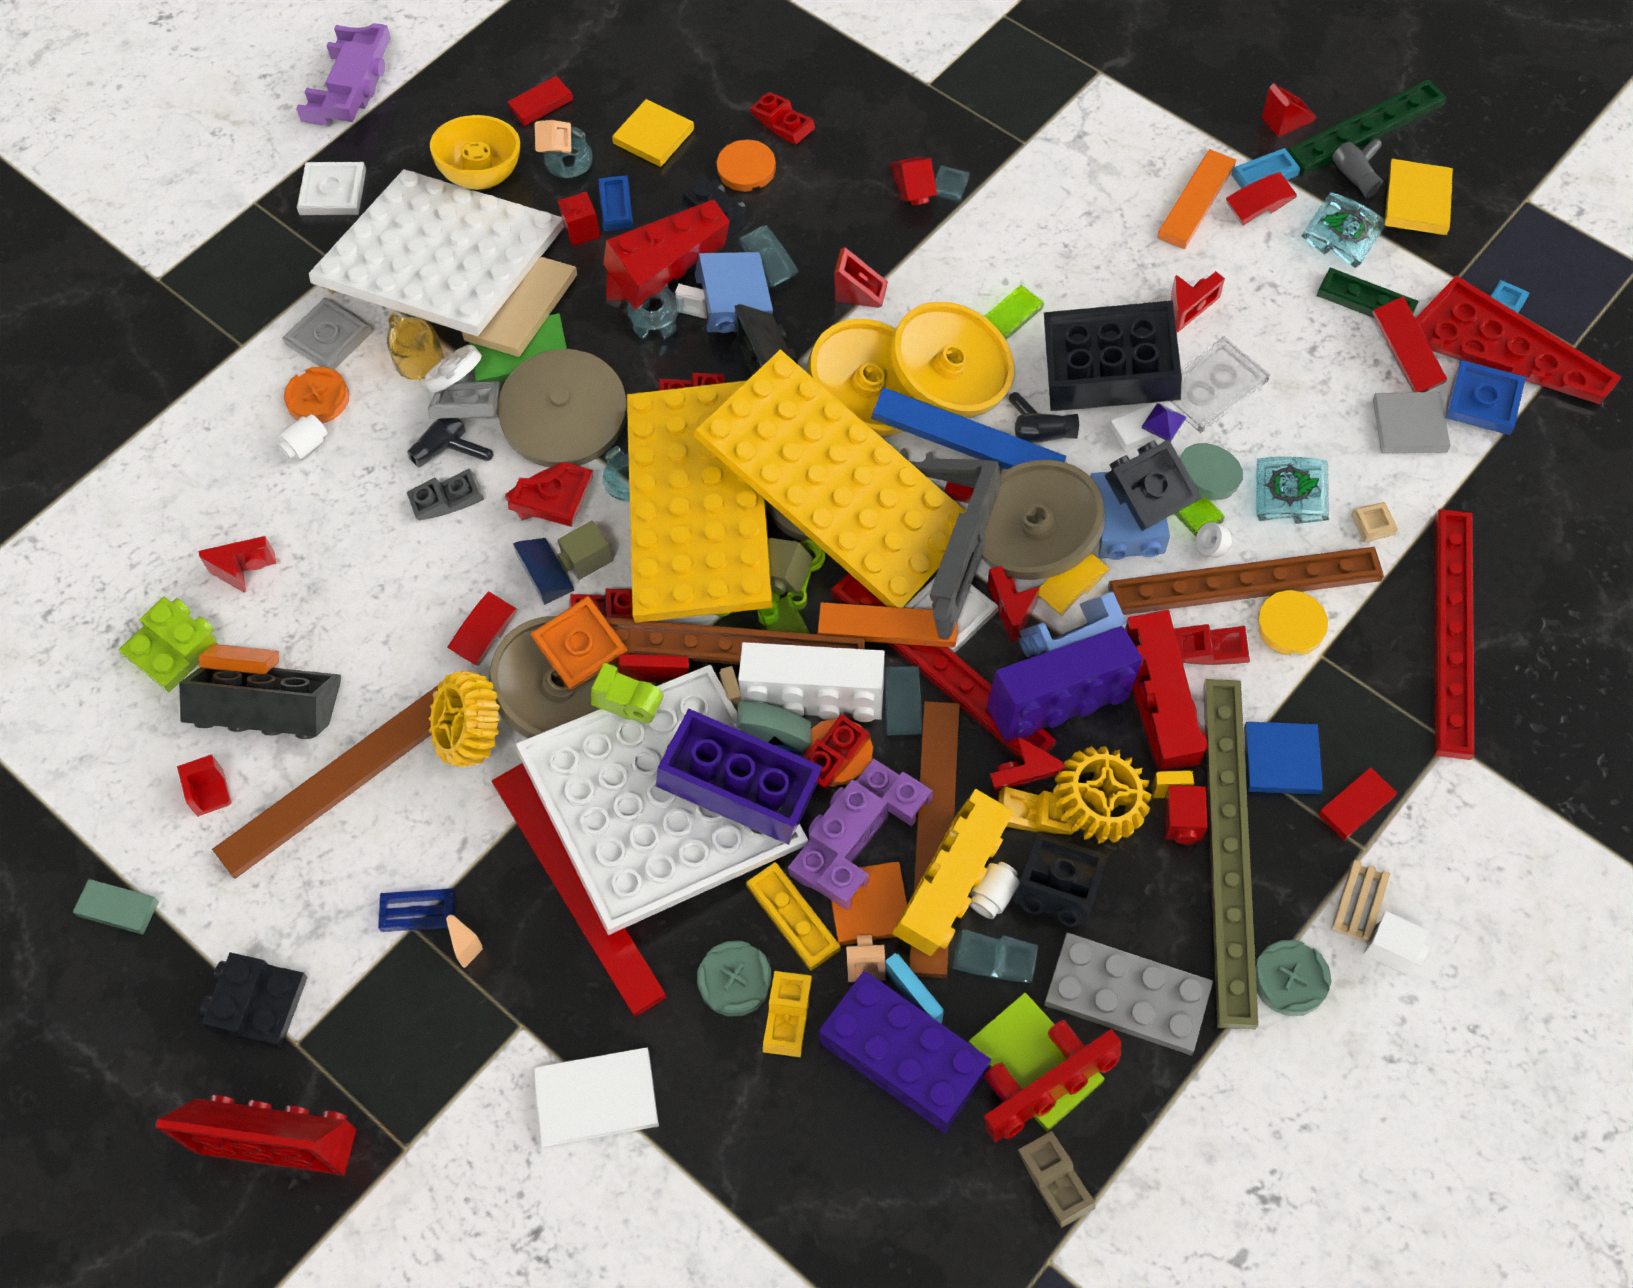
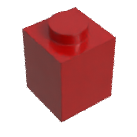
M587 192L558 200L563 225L572 246L601 238L596 212Z
M1168 786L1164 797L1165 839L1175 840L1179 844H1193L1197 841H1202L1207 829L1206 787Z

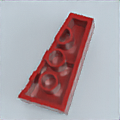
M714 199L606 240L603 265L636 310L643 305L644 300L649 296H656L664 289L667 283L674 278L678 280L685 275L688 268L694 264L697 265L699 253H715L725 246L730 221Z
M1168 609L1128 617L1125 631L1143 658L1132 693L1157 771H1173L1198 766L1205 751H1207V739L1203 730L1199 728L1197 710L1191 697L1170 611Z

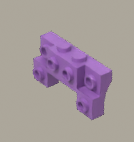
M373 23L361 28L335 26L334 30L337 41L336 43L328 42L327 44L330 58L336 59L325 82L328 91L306 88L305 95L308 102L306 105L298 104L296 108L301 122L325 126L329 125L331 119L353 122L358 109L366 108L370 98L375 94L379 78L383 76L385 71V62L382 57L391 39L387 25Z
M873 759L856 781L852 779L845 789L841 787L836 791L830 802L831 807L824 815L819 814L813 820L809 827L810 840L789 865V876L802 885L820 892L848 910L852 905L851 898L861 885L866 887L869 883L868 873L853 864V862L888 818V811L912 826L916 821V813L923 804L929 805L932 801V790L905 772L899 775Z

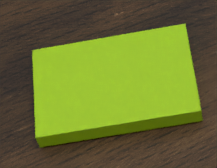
M1026 993L1021 995L969 1040L970 1045L991 1059L990 1068L998 1063H1003L1021 1088L1027 1087L1066 1060L1048 1037L1049 1029L1055 1024ZM1099 1072L1088 1079L1087 1085L1078 1093L1073 1095L1067 1093L1056 1101L1055 1107L1049 1113L1038 1117L1036 1114L1034 1118L1048 1132L1102 1084L1105 1078Z

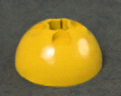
M484 115L463 116L444 123L434 132L430 140V151L435 165L449 181L463 188L482 190L500 184L512 173L520 154V138L512 126L500 119Z

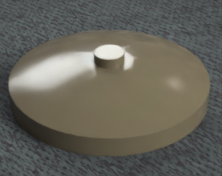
M572 349L546 351L521 363L506 379L498 399V418L508 443L525 459L545 467H552L561 462L580 466L597 459L617 441L623 431L627 417L626 395L622 382L616 372L600 358L587 352Z
M1055 460L1025 462L1000 473L1002 483L984 531L986 544L981 555L982 559L991 568L1002 566L1006 576L1016 579H1045L1060 575L1074 568L1090 555L1103 534L1106 513L1100 490L1087 473L1074 465Z
M556 616L535 618L511 630L497 647L489 670V681L493 684V691L497 692L498 695L496 704L500 705L499 714L510 727L526 738H531L600 710V708L591 705V688L598 674L570 692L530 636V633Z

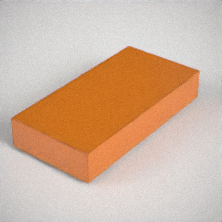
M212 644L199 655V667L266 674L279 662V651L219 644Z

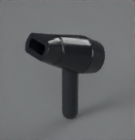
M1013 392L1009 395V402L1021 413L1015 422L1016 437L1031 443L1061 438H1078V414L1063 416L1041 414L1018 392Z
M438 418L429 426L417 442L411 446L407 453L409 459L420 468L447 448L484 461H490L493 458V451L460 439L466 430L459 418Z

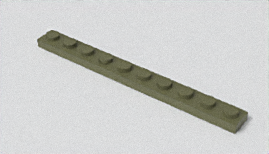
M1205 679L1203 690L1205 736L1208 745L1206 764L1217 1028L1256 1030L1259 1024L1241 681Z

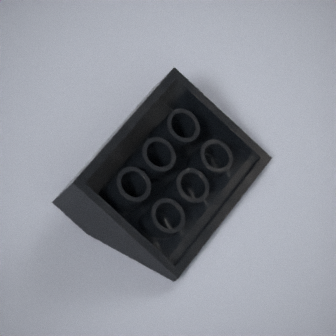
M1173 300L1044 312L1051 411L1181 400L1182 373Z

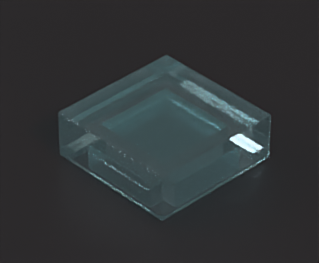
M941 166L935 178L936 196L960 202L969 181V172Z

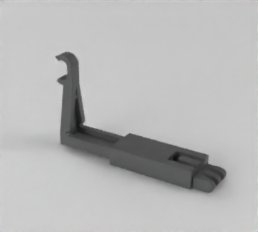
M903 448L899 453L909 460L908 453ZM930 451L926 454L924 461L909 462L926 477L974 488L966 512L959 513L929 594L931 601H933V618L938 637L940 639H948L952 635L955 623L958 622L985 547L986 538L984 531L1002 482L998 461L933 459L932 452Z

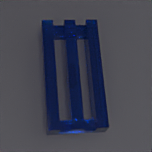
M454 889L380 893L378 929L381 932L448 928L446 918L455 913ZM445 900V905L388 908V904ZM444 914V916L387 920V918Z

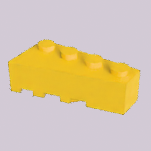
M977 789L973 791L949 826L892 932L894 936L930 957L939 947L945 949L955 933V929L951 925L956 916L962 918L972 900L967 896L972 887L979 886L987 872V868L984 866L988 858H993L1003 841L1001 835L1014 813L1013 810Z

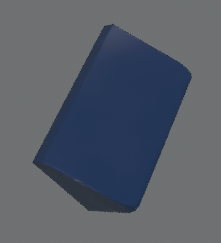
M546 538L513 543L516 555L544 605L574 591L573 585Z

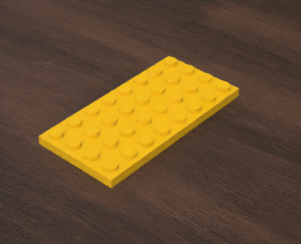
M781 349L695 430L693 435L887 607L903 608L939 569L959 513L966 512Z
M746 381L627 394L632 605L635 623L773 608L765 499L693 436L695 430Z

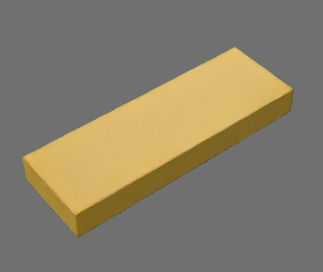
M776 862L746 882L749 891L810 971L841 950L839 943Z

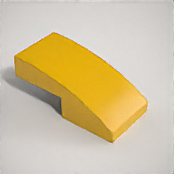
M1090 553L1087 558L1074 568L1060 575L1048 578L1039 587V597L1063 616L1084 592L1088 594L1110 568L1094 554Z
M1004 787L999 791L998 802L1014 811L1006 827L1049 834L1072 835L1074 833L1072 832V825L1074 823L1071 820L1061 821L1065 810L1055 808V803L1059 797L1053 795L1052 792L1043 791L1036 795L1009 787Z
M774 971L769 999V1013L763 1041L764 1053L801 1057L812 981L811 975Z

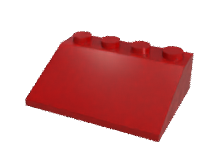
M212 1095L211 1100L194 1099L159 1118L155 1126L194 1154L343 1176L346 1173L357 1130L346 1120L347 1116L342 1113L324 1111L323 1116L308 1115L309 1110L297 1106H286L285 1111L271 1109V1104L250 1100L248 1106L234 1104V1099L220 1095Z

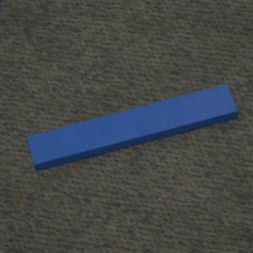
M884 387L871 419L974 458L998 461L999 467L1006 470L1013 466L1036 460L1065 462L1067 457L1066 455Z

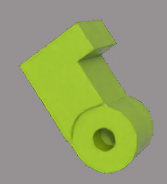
M605 662L591 688L592 706L641 723H651L664 697L662 691L653 684L637 681L617 672V667Z

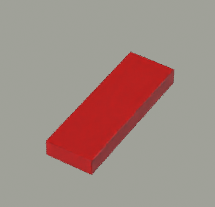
M1404 296L1374 309L1372 314L1413 392H1426L1446 383L1448 379Z

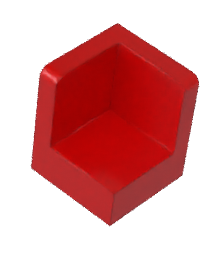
M212 754L177 766L186 804L197 817L231 805L232 802L223 768Z

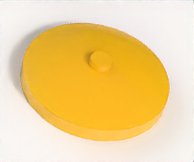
M929 302L919 305L902 318L893 333L890 355L894 371L904 388L916 400L962 417H974L985 414L995 408L1012 385L1014 361L1008 343L994 324L980 313L966 306L952 302Z
M850 319L836 323L825 330L816 341L809 355L807 373L879 436H891L903 432L900 429L871 419L883 387L914 398L901 384L892 365L890 345L896 328L870 319Z

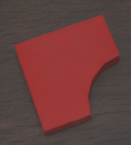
M561 462L555 471L544 477L534 479L519 477L508 501V510L572 527L593 479V470Z

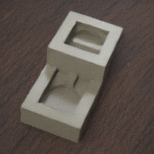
M1052 1131L1018 1149V1153L1032 1180L1061 1228L1095 1209L1093 1198L1075 1173L1073 1162Z

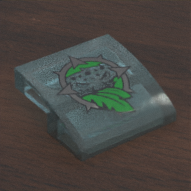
M1330 193L1301 236L1324 255L1333 250L1352 267L1356 268L1364 261L1384 229L1385 219L1352 199Z
M1307 457L1257 458L1256 514L1258 520L1265 521L1293 517L1295 524L1329 520L1328 461Z

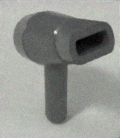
M1377 138L1372 139L1362 151L1352 142H1347L1338 147L1332 156L1340 172L1358 186L1365 198L1374 196L1383 183V180L1374 172L1369 163V160L1382 145L1381 141Z

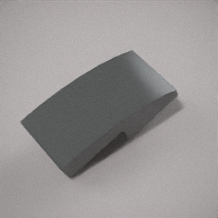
M470 468L442 483L434 477L407 491L414 515L418 520L450 514L484 500L476 476Z

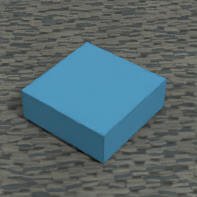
M1500 280L1491 297L1519 313L1530 293Z

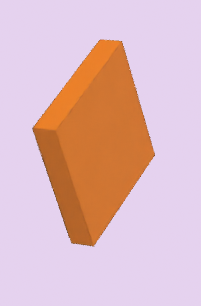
M589 596L530 633L534 643L570 692L597 675L604 662L612 665L617 661L619 654H628V649Z
M899 861L859 867L868 873L869 883L866 887L860 886L851 898L852 905L848 910L831 900L837 940L840 946L856 944L857 936L872 935V941L896 937L892 932L907 906Z

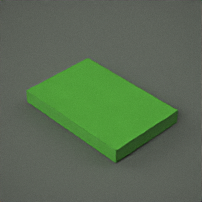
M560 313L547 317L520 357L469 342L482 355L480 361L474 367L476 382H505L515 368L527 359L546 351L567 349Z

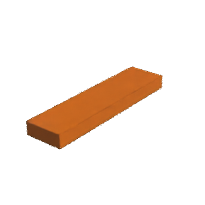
M1211 149L1207 151L1159 229L1158 239L1186 249L1230 176L1233 167H1235L1236 159Z
M821 602L818 635L865 638V642L956 648L957 623H955L950 638L940 639L933 618L934 610Z

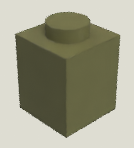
M593 521L557 539L561 553L557 554V557L566 572L572 570L578 580L613 561L609 543Z
M770 538L768 547L772 592L780 595L785 594V592L799 594L812 562V556L799 542Z

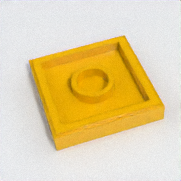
M646 99L612 136L613 144L661 167L692 133L694 122Z

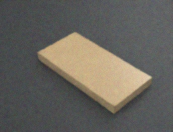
M540 257L480 335L474 336L462 332L464 341L520 357L578 275L576 267Z

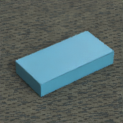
M895 953L885 960V973L903 996L941 1024L943 1008L899 954Z

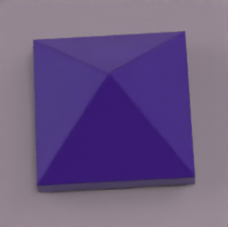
M1157 403L1143 423L1142 429L1164 440L1169 439L1171 442L1186 420V416Z

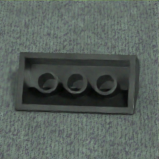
M743 304L734 306L738 345L752 376L780 349L798 364L794 350H788L785 344L787 343V336L783 326H777L772 314Z
M200 667L179 682L180 721L183 723H193L197 728L221 726L228 727V730L233 732H243L249 729L259 730L264 735L272 736L287 733L295 734V737L299 739H311L317 737L330 723L341 683V675L272 668L266 674Z

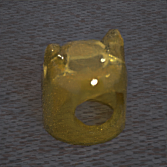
M392 313L388 318L389 330L386 344L394 367L402 377L407 379H425V375L440 360H444L443 350L436 331L427 320L418 317L401 318L397 314Z

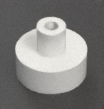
M1212 522L1203 525L1196 537L1198 551L1202 555L1213 558L1223 556L1232 546L1231 534L1228 528Z

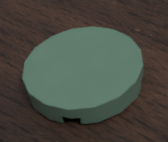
M1208 443L1193 444L1185 448L1180 456L1181 462L1202 498L1211 500L1227 499L1237 491L1243 480V469L1239 461L1229 451L1217 445Z
M1280 940L1267 946L1256 960L1257 993L1262 1002L1273 1011L1287 1016H1304L1316 1010L1326 999L1332 982L1330 969L1322 954L1314 948L1311 949L1305 946L1303 942L1297 940Z
M726 941L713 947L703 959L702 964L700 963L697 970L698 989L703 1001L714 1012L725 1016H744L757 1010L767 999L772 987L771 967L766 956L759 949L757 950L755 947L750 946L749 943Z

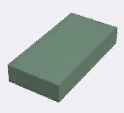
M88 879L73 913L77 917L144 935L159 901L153 896Z

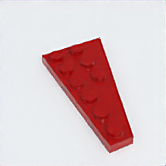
M1455 276L1415 318L1434 352L1526 377L1525 381L1599 405L1621 379V376L1458 276Z

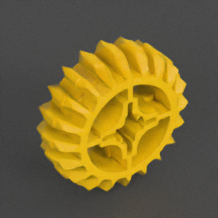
M471 671L453 672L450 675H446L443 681H439L438 691L433 693L434 702L430 704L431 716L428 718L431 721L429 733L433 737L431 744L436 747V756H440L443 763L456 765V767L482 764L484 759L490 756V748L496 745L494 738L495 735L499 734L497 725L500 721L498 718L500 705L496 704L498 695L497 692L493 691L492 682L487 681L484 675L472 673Z
M1092 746L1086 748L1083 753L1081 751L1075 752L1071 759L1063 763L1065 771H1059L1055 777L1057 785L1053 789V795L1059 797L1055 803V808L1065 810L1061 821L1071 820L1074 823L1072 825V832H1076L1080 828L1084 830V840L1090 839L1095 834L1098 844L1105 842L1107 838L1113 843L1117 842L1122 836L1124 838L1129 837L1134 832V829H1138L1144 823L1143 817L1149 813L1150 809L1147 803L1151 800L1152 794L1144 791L1148 787L1149 780L1139 778L1143 768L1133 769L1130 766L1132 764V757L1122 760L1120 758V749L1115 750L1111 755H1109L1106 746L1100 747L1097 752ZM1094 772V777L1091 781H1087L1085 784L1078 783L1081 774ZM1119 805H1125L1124 815L1110 817V812L1114 808H1117Z

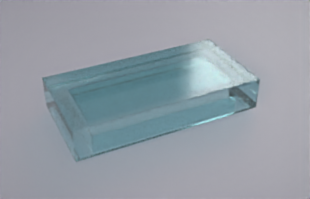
M919 666L884 667L887 735L922 734Z

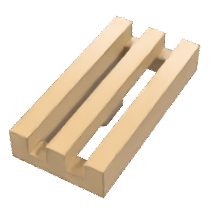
M1354 860L1347 877L1332 930L1368 943L1373 934L1391 873L1386 871L1382 873L1377 872L1375 867L1369 865L1366 868L1361 866L1362 862ZM1360 875L1364 877L1350 925L1347 926L1343 924L1357 876ZM1373 880L1378 882L1364 930L1360 931L1358 926Z

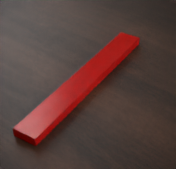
M1438 509L1435 515L1434 756L1471 760L1474 756L1473 513Z
M850 573L831 589V595L841 604L887 607ZM887 643L954 702L959 703L961 708L1024 761L1019 739L1015 738L1005 742L987 710L992 688L988 681L948 647ZM1043 728L1024 739L1047 753L1056 745V739Z
M523 763L491 780L634 1018L666 999L667 996L626 929L623 928L610 935L607 934Z

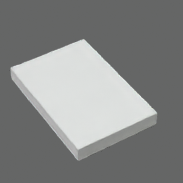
M648 1047L534 1067L541 1144L543 1147L659 1126Z

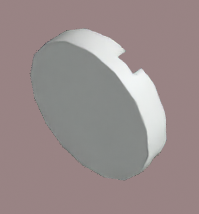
M466 345L455 350L452 358L440 360L425 375L424 384L431 393L439 392L456 383L478 364L482 355L474 345Z

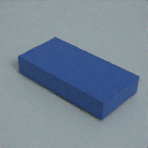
M628 175L598 178L603 230L612 231L634 228Z

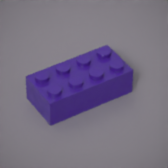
M1120 626L996 670L987 710L1005 742L1018 737L1025 739L1039 729L1048 726L1051 728L1058 727L1069 718L1078 715L1088 716L1102 706L1110 703L1117 705L1124 702L1130 696L1143 658L1124 627Z
M688 708L657 768L655 787L789 845L818 784L822 766Z
M865 970L819 1030L821 1045L943 1133L948 1131L985 1078V1074L991 1064V1059Z

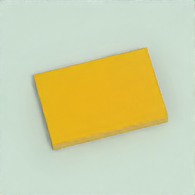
M1391 159L1388 173L1384 225L1447 235L1450 228L1453 168Z

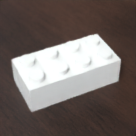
M743 642L738 679L740 696L742 701H753L777 706L801 717L803 715H811L829 720L838 718L840 714H843L847 718H854L860 722H870L874 719L882 720L885 651Z

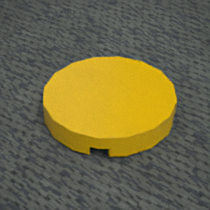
M1293 590L1277 592L1265 600L1258 613L1257 622L1260 637L1271 649L1281 654H1309L1319 647L1327 633L1328 618L1324 608L1315 598L1304 592Z

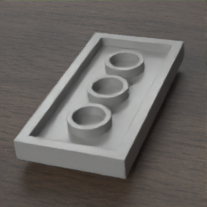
M1067 933L1044 1006L1192 1056L1213 981Z

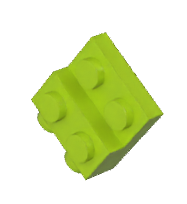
M163 596L139 619L143 627L118 650L123 657L169 693L199 664V655L212 644L218 643L211 634L214 628L203 617L199 616L194 620L189 616L191 610L180 599L176 598L171 602Z

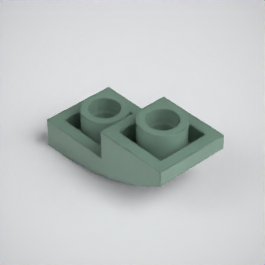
M741 701L738 704L737 728L742 732L765 742H769L775 736L783 744L792 746L802 753L811 745V722L791 711L765 703Z

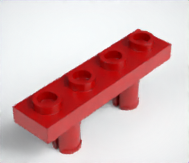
M1065 1020L1059 1021L1049 1029L1048 1037L1066 1060L1025 1088L1020 1087L1003 1063H998L986 1072L985 1079L1003 1101L1001 1105L984 1115L986 1131L996 1143L1003 1137L1006 1139L1014 1137L1024 1128V1123L1036 1114L1038 1117L1046 1115L1055 1107L1058 1099L1067 1093L1070 1095L1078 1093L1087 1085L1090 1077L1099 1071L1106 1073L1115 1067L1120 1060L1119 1057H1121V1040L1115 1032L1110 1029L1090 1044L1084 1045Z

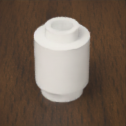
M310 414L306 418L302 416L278 435L280 442L277 446L288 459L294 457L300 461L324 442L323 437L328 433L323 424L314 415Z
M999 862L998 865L990 863L979 886L974 887L970 892L972 900L969 905L971 908L988 919H994L996 914H1001L1019 887L1020 881L1016 877L1018 875L1017 871L1004 862Z

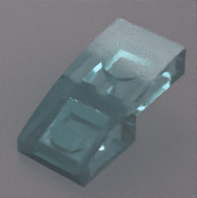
M766 225L739 237V242L745 252H760L766 282L770 288L797 274L798 269Z
M963 929L959 933L952 968L991 978L1030 983L1033 979L1038 945L1004 935L996 939Z

